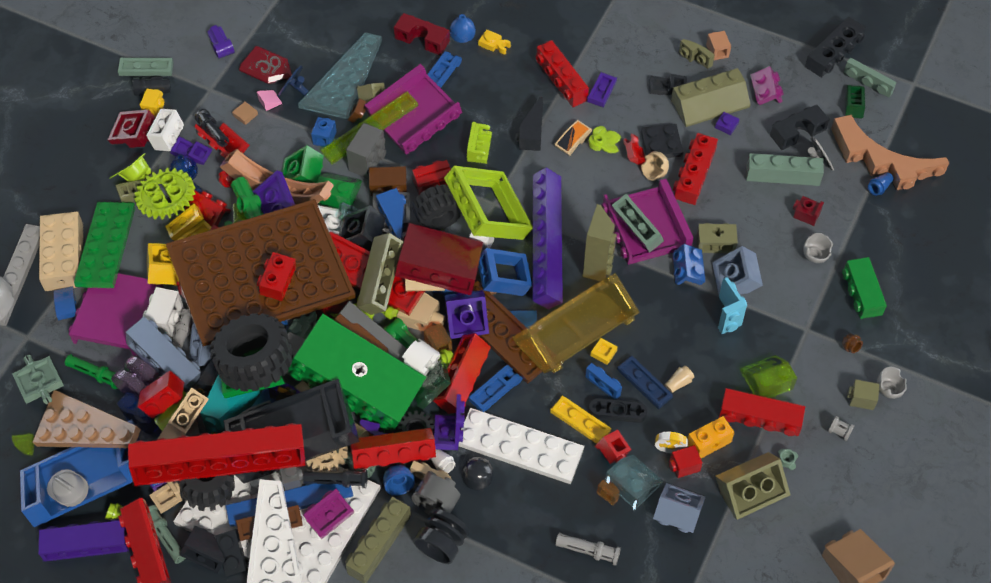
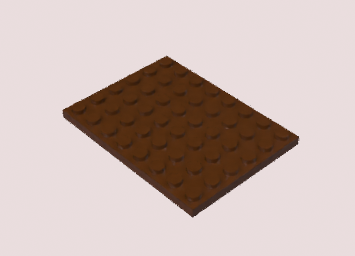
M315 199L166 243L169 257L203 347L210 345L214 341V336L217 332H220L222 326L228 325L232 319H239L242 315L250 316L252 313H257L258 315L266 314L282 322L355 298V292ZM273 252L296 259V270L283 301L260 295L259 286H257L259 276L265 272V262L267 258H271Z

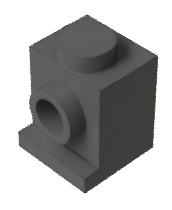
M302 468L280 469L285 491L306 486L303 483Z

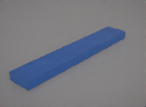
M310 484L286 490L284 493L287 508L299 505L300 510L308 508L312 504L319 503L328 491H334L335 489L340 492L344 499L353 497L352 487L345 488L343 485ZM257 498L226 505L230 527L237 526L236 520L255 516Z

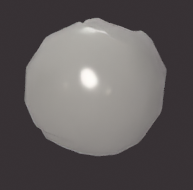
M813 233L804 243V255L813 263H824L832 254L833 243L828 236L822 233Z
M885 367L877 377L876 383L879 384V391L887 398H899L907 390V379L901 377L900 369Z

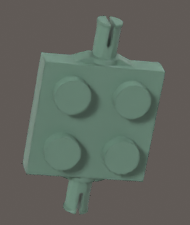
M27 355V357H24L26 366L12 373L26 404L42 397L45 404H48L47 399L49 402L52 401L49 393L64 385L49 356L39 361H33L32 356Z

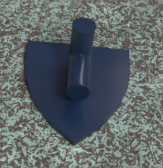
M299 66L278 94V98L290 84L306 96L309 90L302 85L305 79L303 76L297 78L303 66Z

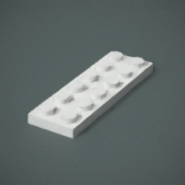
M470 408L465 419L464 428L461 429L463 430V442H459V447L571 484L584 450L583 445Z

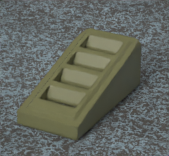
M147 179L115 185L121 202L134 203L136 196L132 191L136 190L138 192L136 187L142 186L140 181H147Z

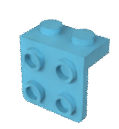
M725 277L722 280L719 298L725 306L722 309L718 326L721 334L733 332L742 325L747 307V302L738 293L735 283L730 281L728 277Z

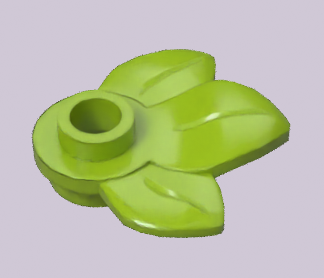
M598 126L593 130L588 142L590 148L595 151L604 150L607 153H617L619 149L615 144L620 141L621 136L615 131H607L604 126Z

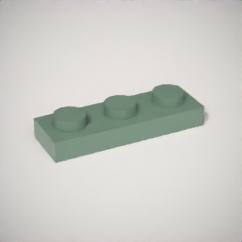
M851 57L846 63L844 74L887 97L893 94L897 82Z
M120 58L118 73L119 76H172L174 62L173 58Z

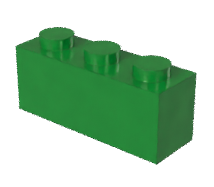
M870 258L848 260L845 268L842 270L843 278L848 282V292L850 296H853L854 309L859 313L860 319L883 315L887 305Z

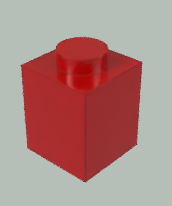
M693 445L672 452L669 467L672 472H675L677 478L700 472L703 462L696 446Z

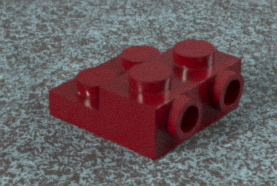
M150 110L120 112L108 141L111 144L126 143L130 148L145 147L146 142L149 141L146 135L155 120V116Z

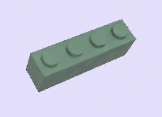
M749 153L746 166V181L820 186L824 174L823 158Z

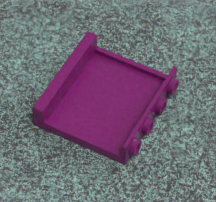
M421 64L365 104L368 115L406 155L414 151L424 141L429 140L433 134L442 130L449 122L457 119L462 113L460 103H454L426 74V70Z
M667 179L660 180L659 187L628 195L664 239V242L650 253L614 211L612 204L621 197L609 200L607 194L604 195L601 206L615 225L614 233L617 234L615 242L619 243L621 256L623 259H626L628 265L673 253L683 244L692 246L693 235Z
M118 273L114 288H88L87 292L83 294L80 308L76 311V319L69 328V336L73 344H77L79 339L130 349L133 356H138L126 344V331L143 318L144 311L149 307L150 295L154 294L156 287L164 288L163 284H148L146 278Z

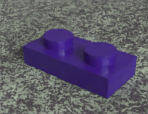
M601 72L588 96L587 102L604 108L617 82V78Z

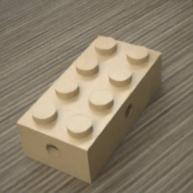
M70 212L40 216L39 280L44 290L52 291L70 286L77 288L75 287L74 280L83 253V222L79 213Z

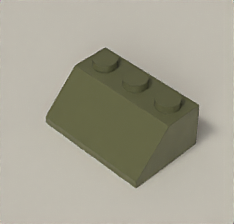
M770 452L715 476L720 494L737 520L790 496L781 459Z

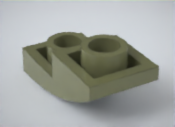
M685 39L681 40L679 53L682 57L690 62L696 59L699 64L707 69L713 66L715 55L711 51L695 42Z

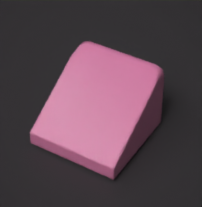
M274 90L257 91L258 100L266 111L282 104Z

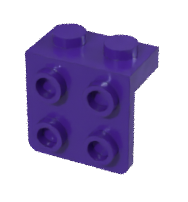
M457 394L455 416L435 415L434 438L435 449L458 450L459 442H463V430H460V428H464L465 415H461V413H464L465 401H461V394Z

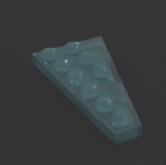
M364 33L298 103L299 108L348 119L358 99L357 87L364 85L382 42V36Z

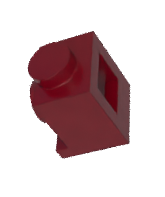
M802 196L801 200L797 199L793 206V210H795L793 218L814 226L822 211L824 202L820 201L819 203Z

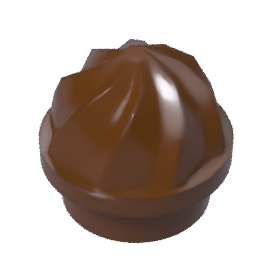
M850 333L843 338L842 345L847 352L854 354L862 348L863 341L860 336Z

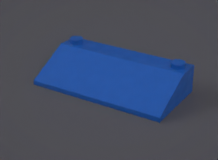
M133 420L127 421V422H129V423L135 425V423H134ZM70 447L20 470L21 512L33 527H36L132 483L128 448ZM61 470H72L82 476L88 483L89 490L86 498L76 506H64L48 495V482L54 474Z

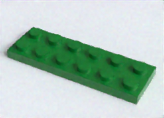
M97 202L74 280L75 287L114 288L135 212V203Z

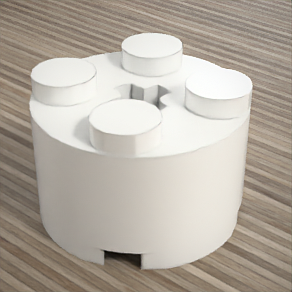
M420 338L418 342L415 340L402 356L404 364L424 376L430 370L434 371L440 363L438 361L440 357L439 352Z

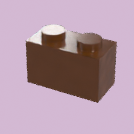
M406 166L369 168L370 196H373V193H384L397 188L398 192H407Z

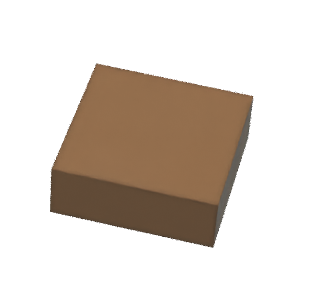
M244 102L232 114L246 125L258 115V111Z

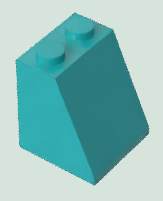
M218 375L207 397L209 400L200 412L206 431L209 434L211 432L221 433L226 431L224 420L235 417L251 408L260 396V391L225 399L222 394V382Z

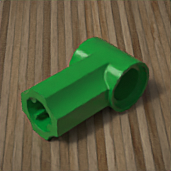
M396 318L383 328L407 349L415 340L418 342L400 318Z

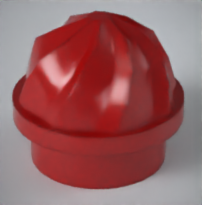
M225 171L218 174L219 182L224 187L231 188V183L234 179Z

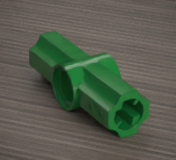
M238 177L232 181L231 187L237 197L238 211L244 213L246 219L263 215L260 197L257 194L254 195L248 180L244 177Z

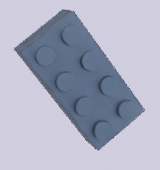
M143 317L126 331V344L159 377L171 371L184 382V392L196 387L201 373L199 366L194 361L190 362L186 358L185 352L180 347L176 348L167 334H162L158 331V326L153 320L150 319L148 321Z

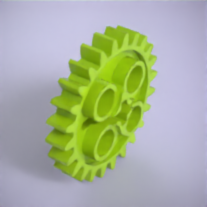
M167 168L165 172L159 169L158 174L152 172V177L146 176L147 181H140L142 186H137L138 192L134 193L136 205L143 215L146 214L148 218L153 216L155 220L160 216L163 220L165 215L171 218V214L178 215L179 210L185 211L183 207L190 206L188 201L194 200L192 195L196 194L194 191L196 188L187 172L183 173L182 170L177 172L176 168L170 172L169 168ZM159 184H162V186L164 187L165 192L171 200V203H168L165 195L159 187Z

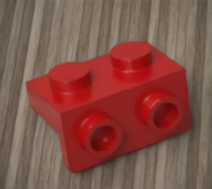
M204 190L202 193L195 191L196 194L192 195L194 200L189 201L190 206L195 204L199 207L204 218L203 220L211 227L213 225L218 226L224 213H230L231 209L226 207L227 203L220 199H212L213 195Z

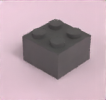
M363 123L346 149L350 172L369 179V168L378 167L379 161L383 160L386 155L383 130Z

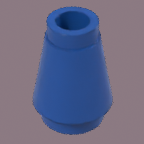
M886 172L871 179L868 184L869 192L875 196L882 195L893 181V175Z

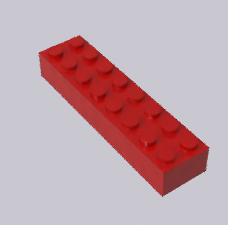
M290 423L279 427L266 426L262 429L247 428L236 432L223 431L218 434L203 433L199 436H180L175 439L160 438L156 441H136L128 444L129 469L134 486L305 466L302 425Z

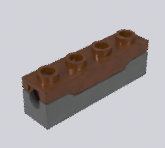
M350 301L345 304L333 319L401 362L404 361L402 356L407 348Z

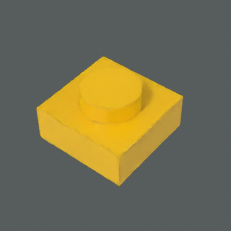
M600 338L591 351V357L608 365L617 352L618 347Z

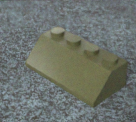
M738 68L674 87L671 102L685 127L721 117L723 112L730 114L750 108L746 81Z
M598 204L587 233L583 277L605 282L606 277L610 276L612 272L617 234L614 233L615 225L602 206Z

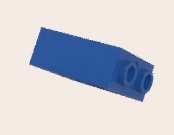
M485 248L481 253L479 271L483 291L524 296L532 287L526 254ZM495 263L515 266L517 280L498 277Z

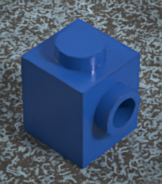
M317 118L311 133L313 145L331 148L337 132L334 120Z

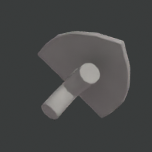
M812 136L811 141L815 148L810 147L808 149L809 157H823L830 168L834 170L817 139Z

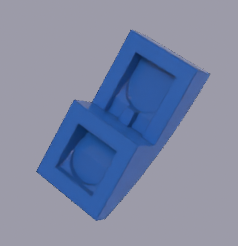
M73 286L54 290L55 311L58 321L75 317L77 303Z

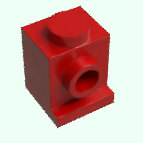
M619 430L604 436L595 445L597 449L601 450L610 464L616 462L617 465L627 459L626 455L632 450Z

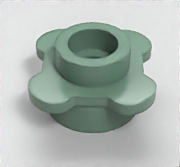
M780 449L778 455L782 466L789 470H794L798 454L790 449Z

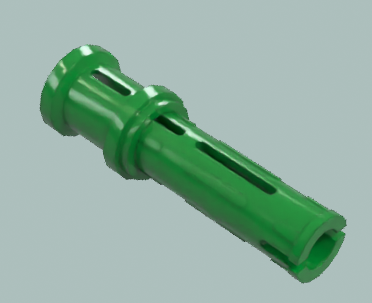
M72 354L68 355L65 360V366L90 375L98 383H106L112 389L119 388L123 381V374L121 372H113L107 366L99 367Z

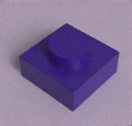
M723 112L715 128L731 135L739 124L740 119Z

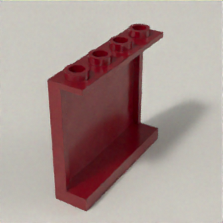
M409 223L395 276L471 295L483 242Z

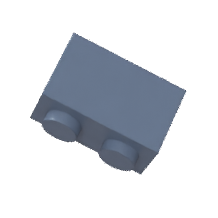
M743 246L712 262L718 294H720L722 280L725 277H728L730 281L735 283L739 294H748L763 286L756 253Z
M666 483L653 519L662 525H672L682 532L693 533L705 496Z

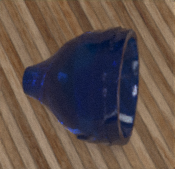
M177 155L170 164V172L174 168H176L177 172L182 170L183 173L187 172L192 180L198 174L196 162L187 155Z

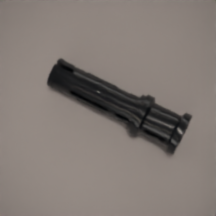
M206 109L197 111L195 120L198 124H201V128L209 132L220 147L227 146L228 144L225 140L229 142V139L217 126L215 118Z
M350 469L343 470V472L304 470L303 483L343 485L345 488H349V486L367 488L368 471L357 472L350 471Z

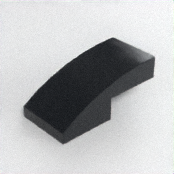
M670 74L668 78L651 76L649 79L650 94L672 95L674 87L687 84V76Z

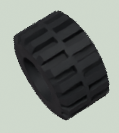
M442 184L430 187L421 192L412 203V210L419 225L438 231L444 230L456 223L462 214L448 185Z

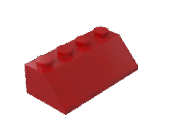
M139 498L121 508L122 515L118 516L121 527H125L128 534L124 536L128 548L131 547L133 555L130 556L133 568H138L140 575L136 577L137 583H171L148 504L143 498Z

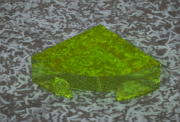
M33 434L12 436L13 444L19 451L26 455H33Z

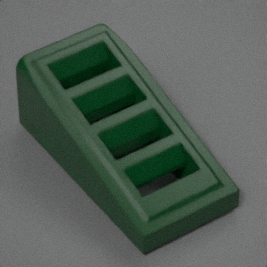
M847 85L846 116L852 115L853 118L860 119L864 117V86Z

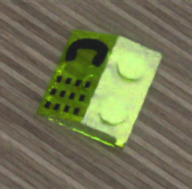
M777 355L740 368L753 394L771 398L794 389L797 381V376L789 362Z

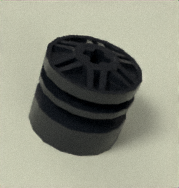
M433 509L425 520L426 527L420 528L413 541L415 546L428 557L443 564H451L459 552L457 546L463 545L464 539L469 535V529L456 516L441 509Z

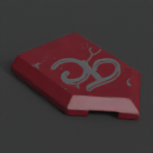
M255 46L239 68L240 72L267 84L276 83L275 81L282 79L288 80L292 75L287 58L260 46Z

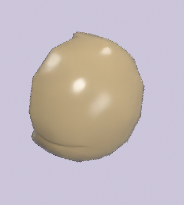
M657 151L645 156L646 161L641 165L643 175L651 181L663 178L669 169L667 157Z

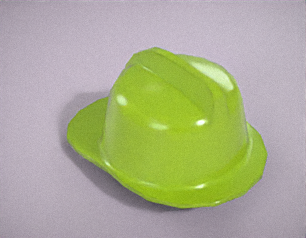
M146 153L129 167L109 179L119 175L128 182L144 180L152 172L143 158Z

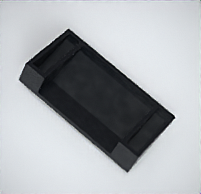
M339 379L224 420L225 430L232 432L242 431L247 428L279 427L290 423L301 424L305 461L360 442L355 422ZM280 469L234 475L245 484L278 472Z

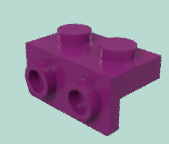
M769 66L751 74L756 100L759 105L774 99L779 103L783 102L782 95L784 93L778 84L780 77L777 71L774 72Z
M335 489L324 494L319 503L309 506L303 516L322 540L355 512L341 496L340 492Z

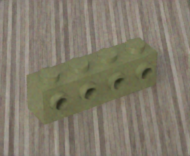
M390 233L374 237L356 306L370 315L385 312L387 309L403 245L402 240Z
M394 497L389 502L383 504L380 510L381 514L377 519L374 518L372 520L368 533L359 539L357 549L354 553L351 552L345 561L348 575L362 583H367L411 517L410 506Z

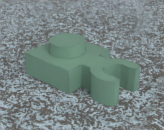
M312 312L308 317L309 313L301 315L300 320L294 318L286 331L287 334L291 332L306 339L313 329L310 323L317 319V314Z

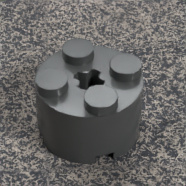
M428 471L412 495V501L417 507H420V505L425 507L424 512L428 515L433 509H441L451 513L461 494L454 487L456 483L452 479L447 477L443 479L435 473Z

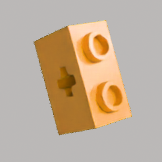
M724 416L690 433L688 436V447L695 445L700 458H703L730 444L734 431Z

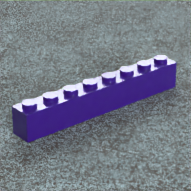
M546 167L533 174V301L549 310L563 303L561 176Z

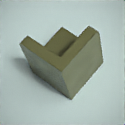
M372 83L357 87L358 98L368 103L385 90L384 83Z

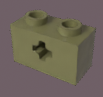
M704 223L698 225L697 248L701 249L702 253H730L736 250L738 244L736 224Z

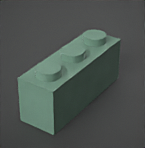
M627 194L612 204L616 214L649 253L664 242L660 232Z

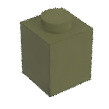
M855 379L853 386H849L847 398H850V406L874 410L878 402L879 384Z

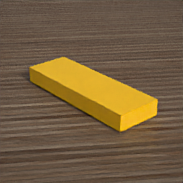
M563 395L551 408L550 413L596 444L611 432L609 426Z

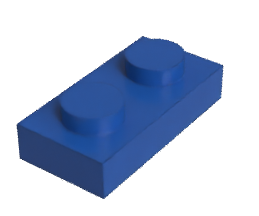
M593 363L586 368L585 377L614 400L621 396L622 386L618 380L609 377L601 367H596Z

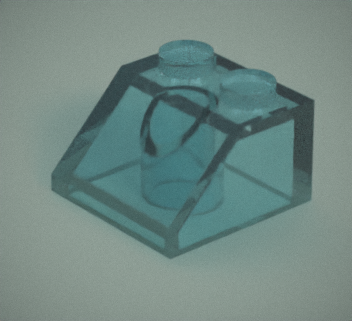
M633 454L620 459L607 471L605 482L636 509L663 483V480Z

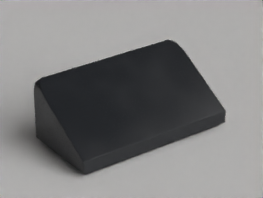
M212 359L196 384L197 387L209 393L218 376Z

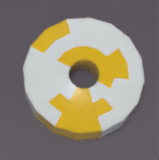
M662 432L656 435L655 447L660 451L672 453L687 448L688 439L680 433Z

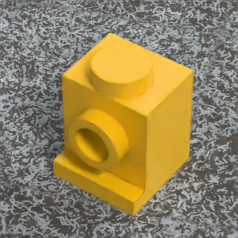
M147 88L140 103L141 110H150L156 118L160 109L164 107L163 92L158 89Z

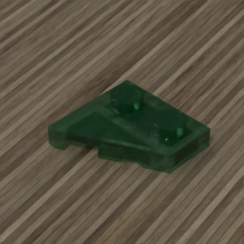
M442 360L437 362L415 396L417 405L422 409H425L451 384L447 366Z

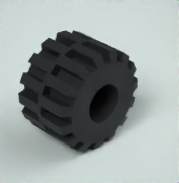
M234 474L179 481L182 498L185 502L188 501L189 506L193 509L197 505L199 511H205V507H210V511L216 510L215 506L218 504L220 507L226 505L225 499L230 500L232 491L235 489Z

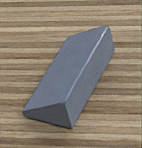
M193 323L189 359L199 366L208 365L211 360V344L202 346Z

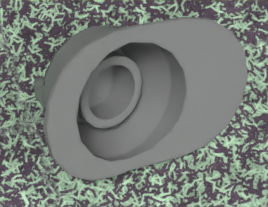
M69 469L61 470L54 474L47 486L48 495L67 507L80 504L86 498L89 490L87 481Z

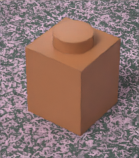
M725 31L708 34L706 46L715 55L714 60L729 58L731 44Z

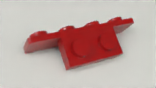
M225 123L219 127L229 139V142L225 140L228 144L225 147H220L210 133L202 129L201 126L197 124L194 126L201 138L210 141L208 144L211 147L222 151L220 154L224 158L236 149L244 153L250 146L249 143Z

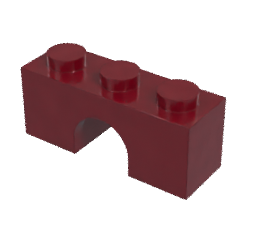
M403 13L394 26L395 39L410 44L413 39L424 37L425 50L440 56L450 42V30L412 15Z

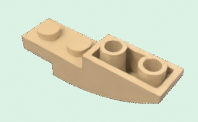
M191 388L158 439H175L185 436L209 398Z

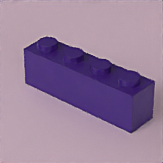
M112 519L110 522L104 523L94 521L87 525L70 524L67 527L61 528L51 526L44 530H39V555L45 562L129 552L124 538L128 534L126 528L121 527L119 519Z

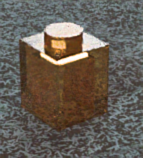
M441 323L431 325L424 330L425 343L437 350L439 354L442 349L452 351V340Z

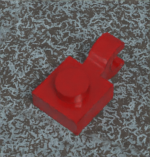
M631 134V141L627 139L623 141L627 150V158L641 166L646 161L643 148L638 144V137Z

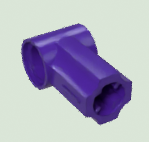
M217 25L210 27L207 33L217 58L220 59L234 54L232 42L230 39H227L223 29Z

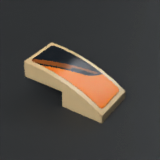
M577 120L558 139L555 147L571 156L577 146L583 144L592 132V129Z

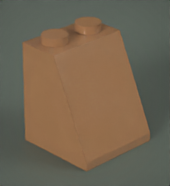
M861 529L856 532L851 530L842 536L843 539L837 542L832 540L825 545L822 557L840 583H879L887 578L895 565V562Z

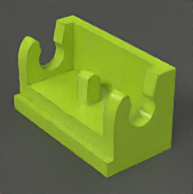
M472 122L467 148L468 162L487 164L492 132L483 131L482 129L490 130L489 125Z

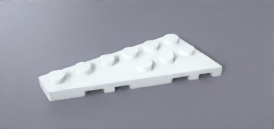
M260 479L247 583H302L283 483L281 481Z

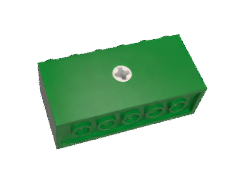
M322 314L293 358L288 370L294 379L304 381L310 388L339 379L350 411L358 414L363 420L380 424L381 432L389 434L393 433L426 379V376Z

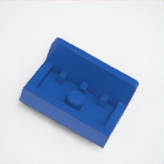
M683 244L673 252L675 283L680 285L684 281H689L702 285L705 283L702 250Z

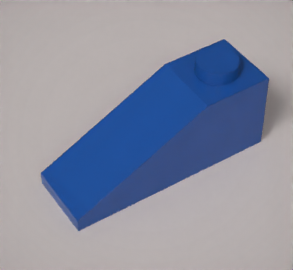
M397 188L376 195V202L380 213L386 218L385 223L390 233L403 241L404 205L406 200L404 195L400 194Z

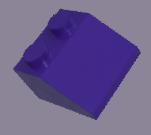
M483 290L472 291L471 295L463 293L444 295L450 339L461 338L463 335L473 333L477 335L489 334L486 300Z

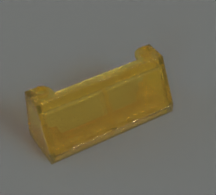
M614 273L517 333L512 338L544 374L550 371L555 373L563 368L562 364L564 361L620 324L624 323L625 326L635 320L634 316L640 312L617 274Z

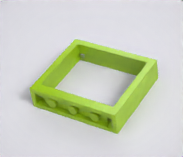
M453 166L444 177L473 236L523 240L533 229L504 172ZM470 185L492 187L510 223L488 221Z

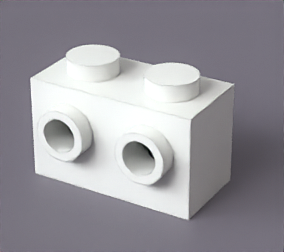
M160 109L146 135L154 150L171 151L184 126L176 110Z

